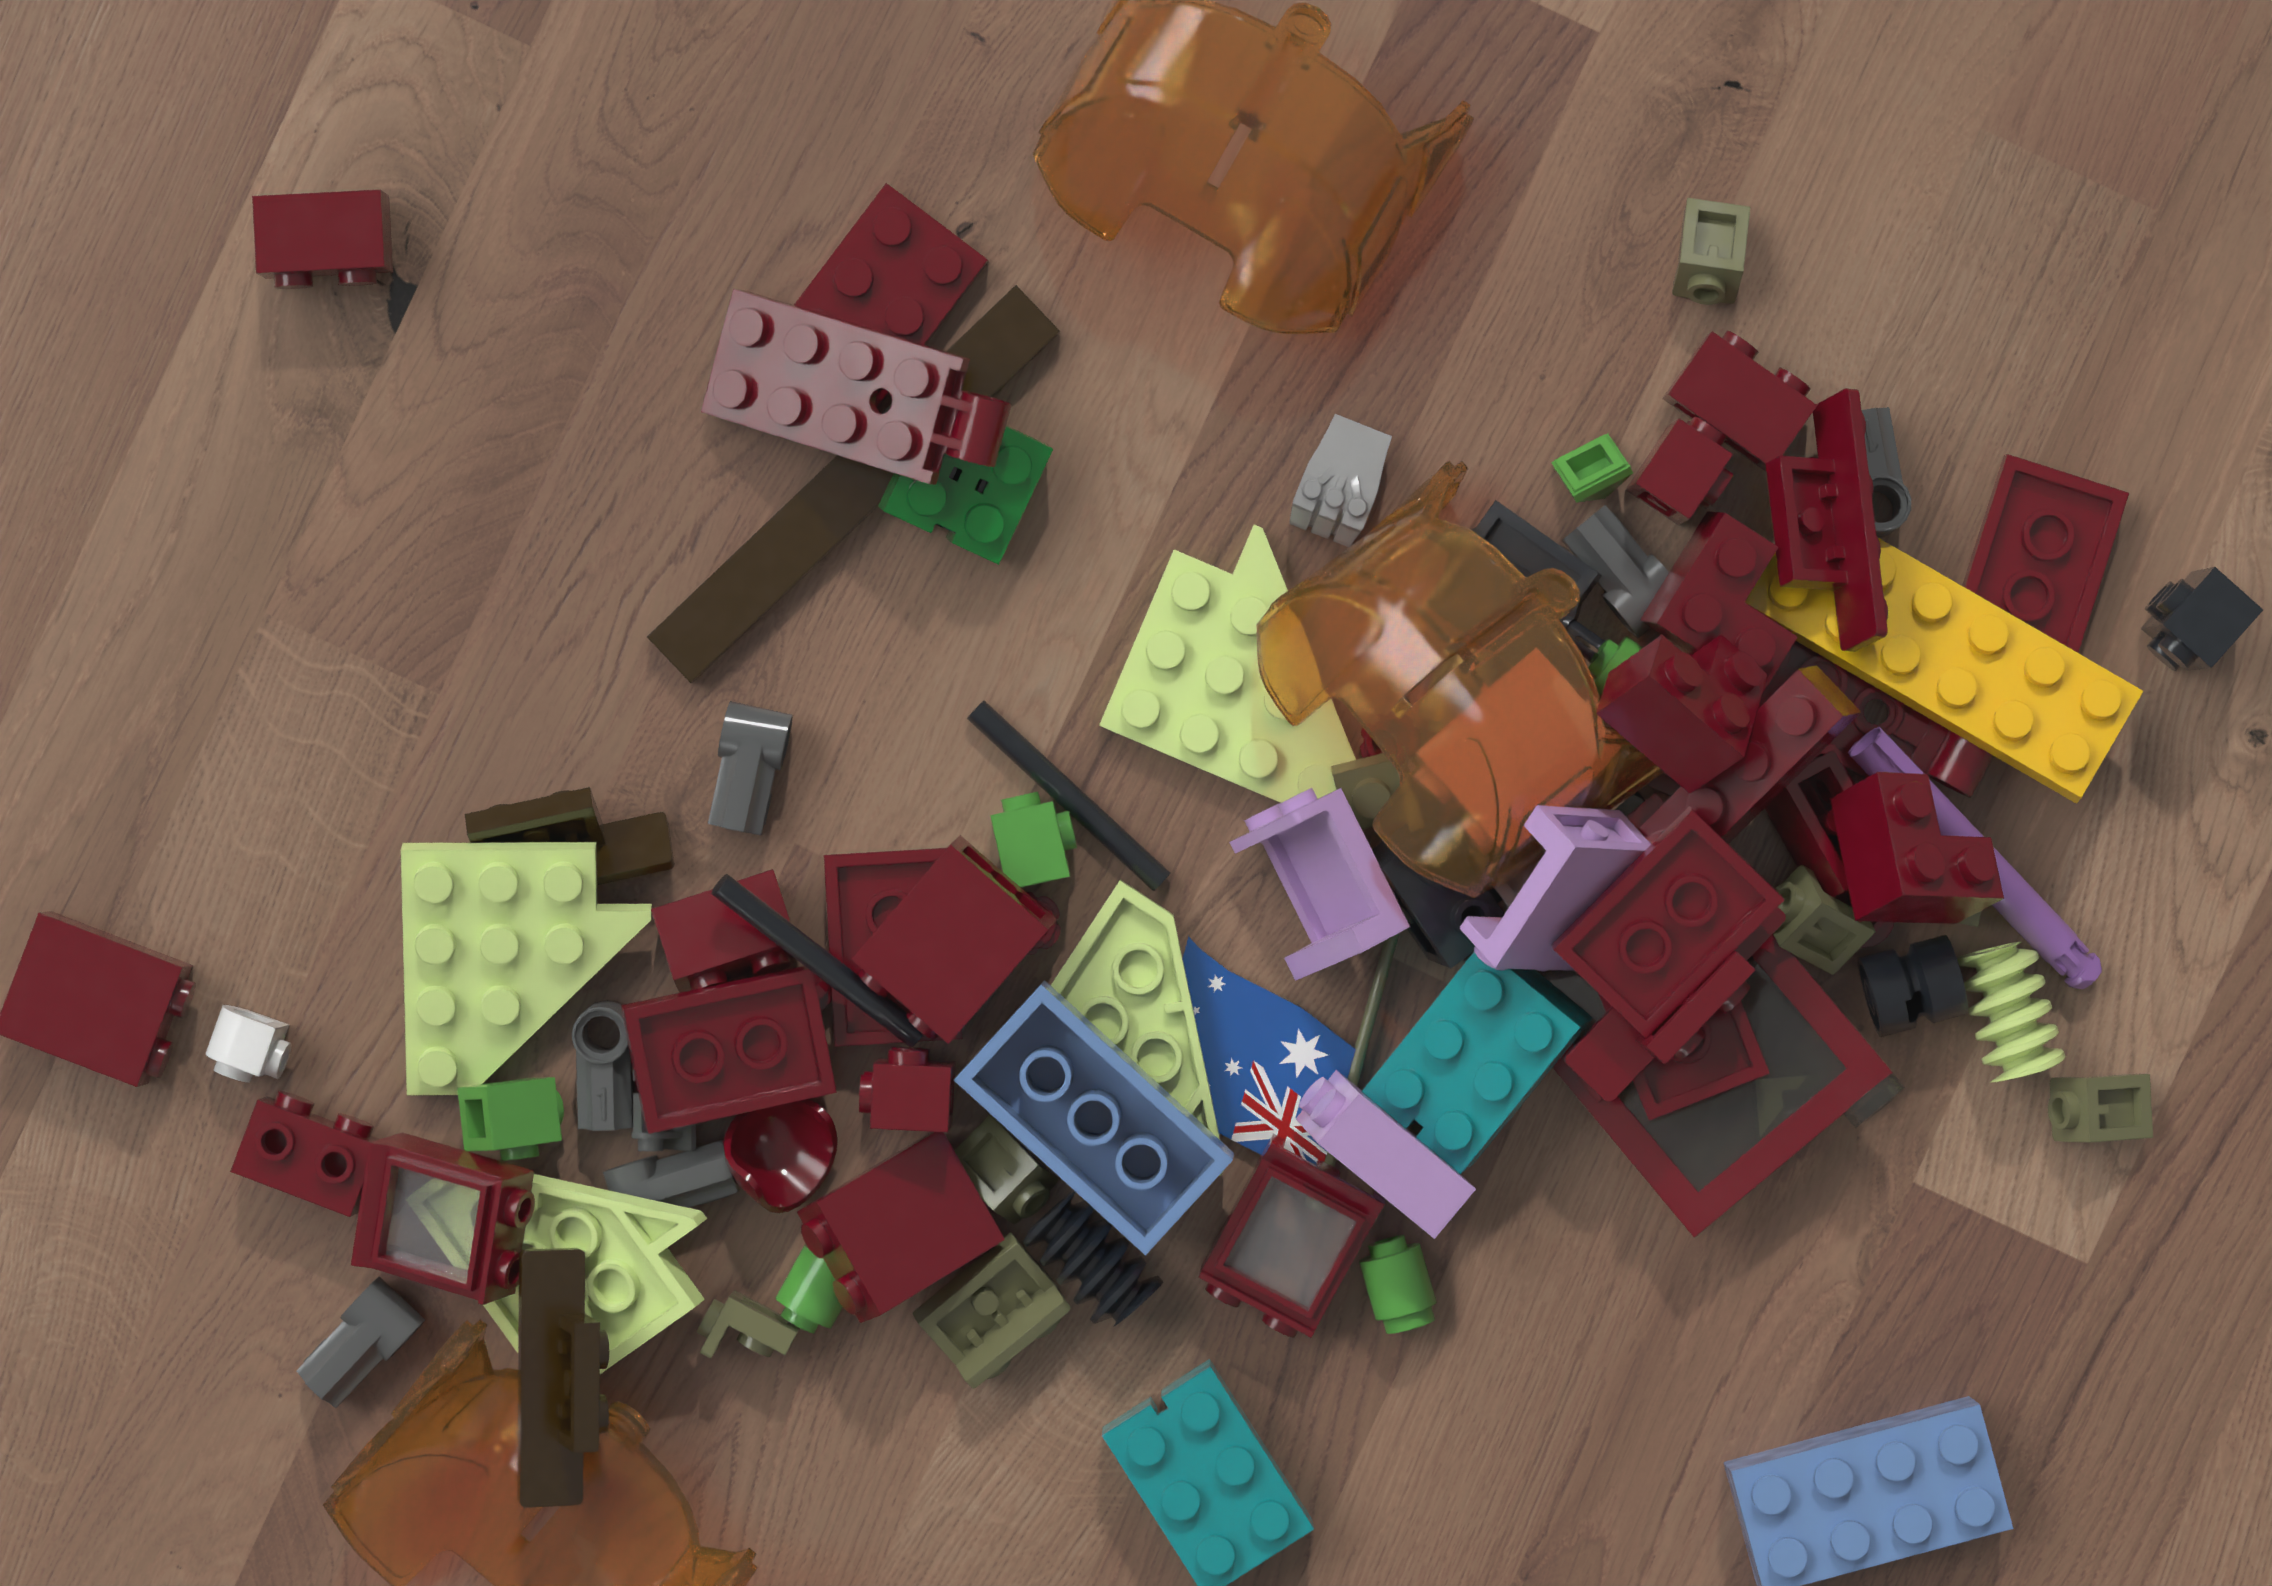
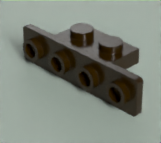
M590 787L573 791H558L546 797L513 804H498L485 810L465 814L467 836L470 843L596 842L597 885L670 870L675 865L669 823L664 812L603 824Z
M579 1248L524 1249L519 1254L517 1501L524 1508L580 1505L583 1502L584 1452H599V1434L606 1433L608 1429L609 1408L606 1396L600 1394V1369L608 1367L609 1340L607 1332L600 1330V1322L585 1314V1253Z

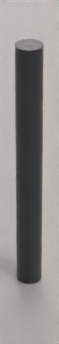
M985 700L968 716L967 719L1058 804L1066 811H1069L1072 817L1152 891H1155L1171 874Z
M725 874L717 882L711 893L714 897L906 1045L913 1047L924 1034L910 1023L906 1016V1011L888 997L885 998L875 993L861 980L858 974L730 875Z

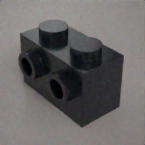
M2216 567L2192 571L2185 579H2180L2176 584L2169 581L2161 588L2145 607V610L2152 616L2141 629L2152 638L2147 648L2170 669L2177 671L2180 666L2188 671L2208 669L2218 662L2260 615L2263 609Z
M1423 815L1425 826L1412 829L1409 820L1374 847L1372 851L1410 926L1407 930L1428 960L1451 969L1474 951L1475 945L1460 929L1466 917L1502 918L1504 912L1498 905L1502 899L1484 871L1481 869L1475 871L1464 855L1469 850V845L1458 828L1448 819L1441 821Z

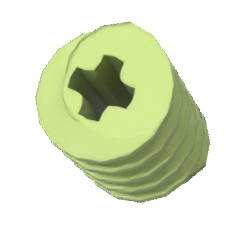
M2021 942L2003 944L1957 958L1959 966L1976 968L1977 974L1965 981L1964 985L1966 991L1983 993L1984 998L1970 1007L1968 1012L1971 1016L1989 1017L1990 1023L1975 1033V1038L1981 1041L1996 1042L1997 1048L1981 1058L1983 1065L2001 1066L2004 1072L1991 1082L2005 1081L2042 1072L2056 1066L2065 1059V1053L2062 1049L2043 1046L2053 1039L2059 1031L2055 1024L2037 1022V1019L2052 1009V1005L2048 999L2030 998V995L2043 987L2046 982L2042 975L2024 973L2023 970L2035 963L2039 956L2035 950L2017 948V945Z

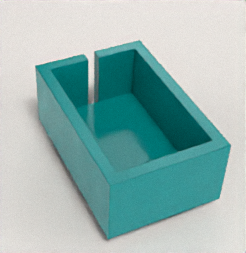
M1473 952L1362 1090V1093L1405 1129L1417 1121L1424 1128L1416 1138L1459 1174H1462L1479 1159L1593 1017L1535 969L1497 970L1482 962Z
M1210 1359L1161 1389V1398L1168 1407L1158 1413V1407L1150 1396L1102 1428V1437L1197 1586H1226L1314 1530L1311 1516Z

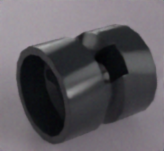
M1947 935L1912 943L1907 955L1901 956L1894 949H1889L1858 958L1862 989L1872 1022L1879 1037L1916 1028L1918 1018L1925 1016L1932 1023L1968 1014L1969 1008L1964 981L1956 954Z

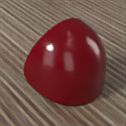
M806 1099L738 1114L730 1123L725 1134L724 1152L727 1165L739 1186L769 1212L784 1213L801 1206L820 1188L834 1163L838 1137L834 1122L826 1110L812 1100Z

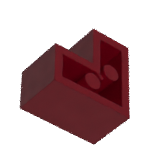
M1706 512L1640 619L1641 622L1691 654H1694L1722 634L1740 651L1746 652L1753 657L1759 667L1768 674L1763 692L1798 637L1745 603L1779 547L1723 512Z
M1722 634L1692 655L1682 652L1665 636L1660 635L1608 673L1596 714L1691 794L1744 758L1768 674L1759 667L1753 657L1746 652L1740 651Z
M1876 772L1830 798L1855 921L1957 924L2004 899L1991 837L1941 835L1928 774Z

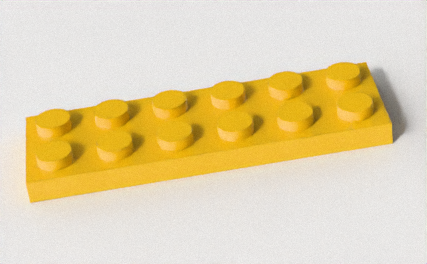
M1878 538L1881 546L1879 561L1883 594L1888 606V633L1886 637L1855 652L1842 651L1839 641L1834 591L1780 587L1775 552L1746 599V604L1798 636L1796 641L2076 804L2082 798L2143 693V690L1880 538Z

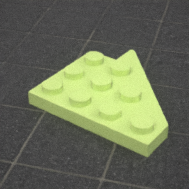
M1253 525L1233 574L1173 550L1099 726L1280 803L1310 788H1313L1317 798L1335 791L1336 786L1331 766L1354 761L1356 758L1263 528Z
M596 842L402 844L401 878L407 1095H458V1087L483 1084L651 921L652 904H597Z
M1120 879L1051 986L1220 1140L1174 914Z
M534 1174L531 1192L535 1197V1207L533 1215L525 1228L522 1250L579 1248L584 1251L585 1314L600 1322V1330L607 1332L609 1340L608 1367L600 1369V1374L705 1300L668 1249L670 1245L707 1219L702 1211ZM434 1178L406 1199L452 1263L457 1267L468 1270L480 1191ZM519 1285L516 1287L515 1294L483 1305L517 1353Z

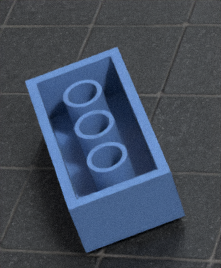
M1045 980L954 1079L959 1086L1145 1256L1233 1161V1151Z
M1970 1396L1723 1462L1757 1586H1802L2013 1529L1981 1406Z

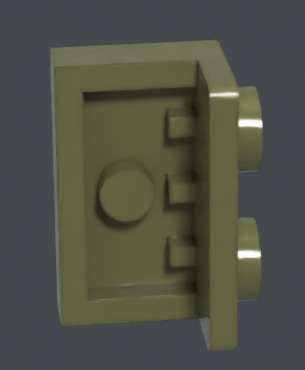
M1011 1232L1004 1237V1241L989 1249L912 1313L917 1323L956 1365L963 1379L973 1389L986 1379H992L1000 1375L1009 1366L1014 1356L1035 1339L1050 1334L1058 1326L1061 1318L1071 1309L1055 1281Z

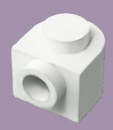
M222 1005L206 1055L217 1061L214 1071L223 1076L242 1082H250L252 1075L258 1077L268 1075L278 1079L286 1067L291 1052V1043L284 1041L289 1024L239 1007Z

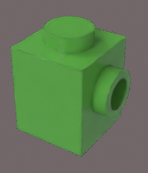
M1038 792L1002 799L1003 812L990 815L1003 873L1019 887L1071 876L1065 851L1077 848L1069 811L1057 813L1054 801L1041 804Z
M555 1077L524 1078L457 1088L465 1151L500 1150L501 1160H515L539 1156L538 1144L562 1141L560 1125L564 1118V1106L562 1098L556 1090Z

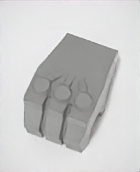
M1335 414L1318 448L1307 464L1293 499L1289 524L1304 530L1310 526L1312 527L1311 533L1326 539L1332 535L1334 536V542L1350 548L1364 528L1378 493L1382 470L1392 436Z

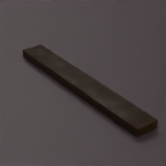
M1015 285L946 352L970 359L962 388L963 391L993 397L1059 335L1060 330ZM892 403L881 414L888 412ZM837 455L659 624L647 638L690 683H693L878 507L893 473Z

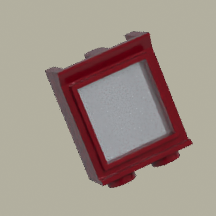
M403 1132L369 1142L351 1265L372 1268L478 1300L477 1304L481 1305L515 1294L516 1287L519 1285V1254L523 1247L526 1225L529 1223L535 1207V1197L531 1192L534 1170Z
M1273 1133L1203 1261L1198 1278L1208 1282L1205 1290L1221 1302L1233 1307H1239L1243 1301L1264 1312L1261 1320L1275 1331L1295 1338L1299 1331L1312 1338L1361 1245L1384 1207L1385 1198L1374 1189L1370 1195L1340 1178V1171L1323 1161L1318 1160L1315 1165L1283 1148L1284 1139Z

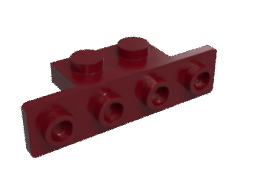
M1845 388L1819 402L1813 411L1818 458L1780 455L1766 463L1774 541L1775 545L1779 547L1776 551L1780 587L1834 591L1840 648L1842 651L1855 652L1886 637L1888 633V606L1883 594L1879 561L1881 546L1876 536L1872 502L1873 481L1868 469L1865 443L1866 421L1861 410L1859 390Z
M1777 907L1647 1038L1641 1035L1611 1006L1565 1054L1564 1062L1603 1100L1612 1102L1653 1058L1663 1064H1666L1672 1057L1678 1061L1685 1058L1704 1038L1705 1032L1701 1029L1703 1024L1718 1009L1723 1014L1730 1011L1747 994L1750 985L1746 980L1755 971L1747 960L1786 920L1785 913Z

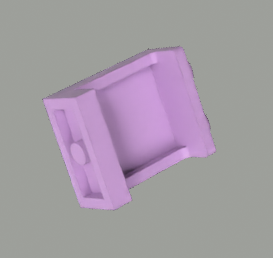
M1310 788L1280 804H1276L1244 820L1249 832L1229 842L1234 853H1238L1257 843H1261L1264 846L1307 932L1311 944L1284 958L1295 981L1362 953L1410 927L1341 788L1320 798H1317L1313 788Z
M1537 805L1524 824V827L1546 850L1545 854L1502 918L1467 916L1460 929L1475 945L1474 952L1477 957L1494 969H1535L1543 972L1548 970L1575 971L1553 950L1551 944L1651 843L1620 810Z

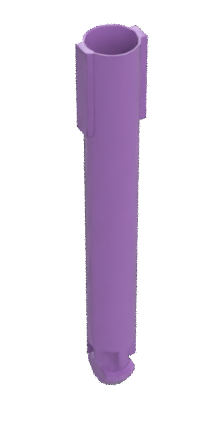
M1880 727L1865 734L1848 751L1849 755L1869 776L1876 772L1924 774ZM1929 779L1941 835L1984 837ZM1994 848L2004 899L1992 906L2060 975H2067L2064 981L2069 987L2085 989L2090 986L2102 972L2098 956L2095 953L2087 954L2089 949L2077 937V934Z

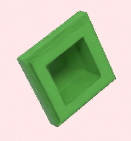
M1608 433L1551 462L1554 470L1576 503L1605 499L1633 474L1630 465Z

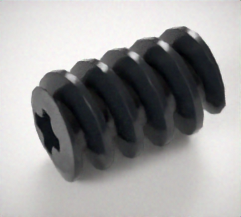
M1073 1190L1029 1229L1023 1243L1026 1247L1046 1241L1048 1246L1039 1262L1046 1266L1063 1260L1065 1265L1056 1280L1058 1284L1064 1285L1079 1279L1082 1284L1073 1301L1079 1305L1096 1298L1099 1303L1090 1318L1092 1323L1096 1324L1113 1318L1116 1321L1114 1326H1116L1142 1305L1163 1284V1280L1157 1275L1139 1281L1138 1279L1147 1264L1145 1259L1140 1256L1122 1262L1121 1260L1130 1245L1129 1241L1122 1237L1106 1243L1105 1239L1113 1225L1105 1218L1089 1224L1088 1220L1094 1208L1085 1200L1072 1204L1071 1201L1076 1193Z

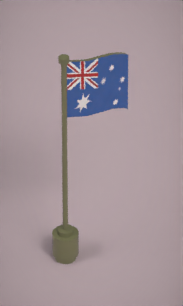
M1449 644L1446 645L1443 659L1436 658L1420 715L1432 720L1429 732L1439 734L1496 684L1498 674L1492 673L1496 660L1495 657ZM1432 794V803L1421 807L1422 814L1429 817L1433 815L1437 800ZM1400 933L1388 938L1383 943L1355 1047L1301 1006L1228 970L1203 951L1188 936L1183 954V962L1219 1134L1262 1155L1274 1133L1284 1139L1283 1148L1315 1165L1320 1160L1335 1167L1337 1159L1320 1146L1296 1120L1297 1116L1302 1112L1299 1103L1315 1081L1321 1077L1328 1080L1336 1070L1354 1085H1358ZM1309 1196L1306 1197L1304 1207L1329 1213L1330 1207Z

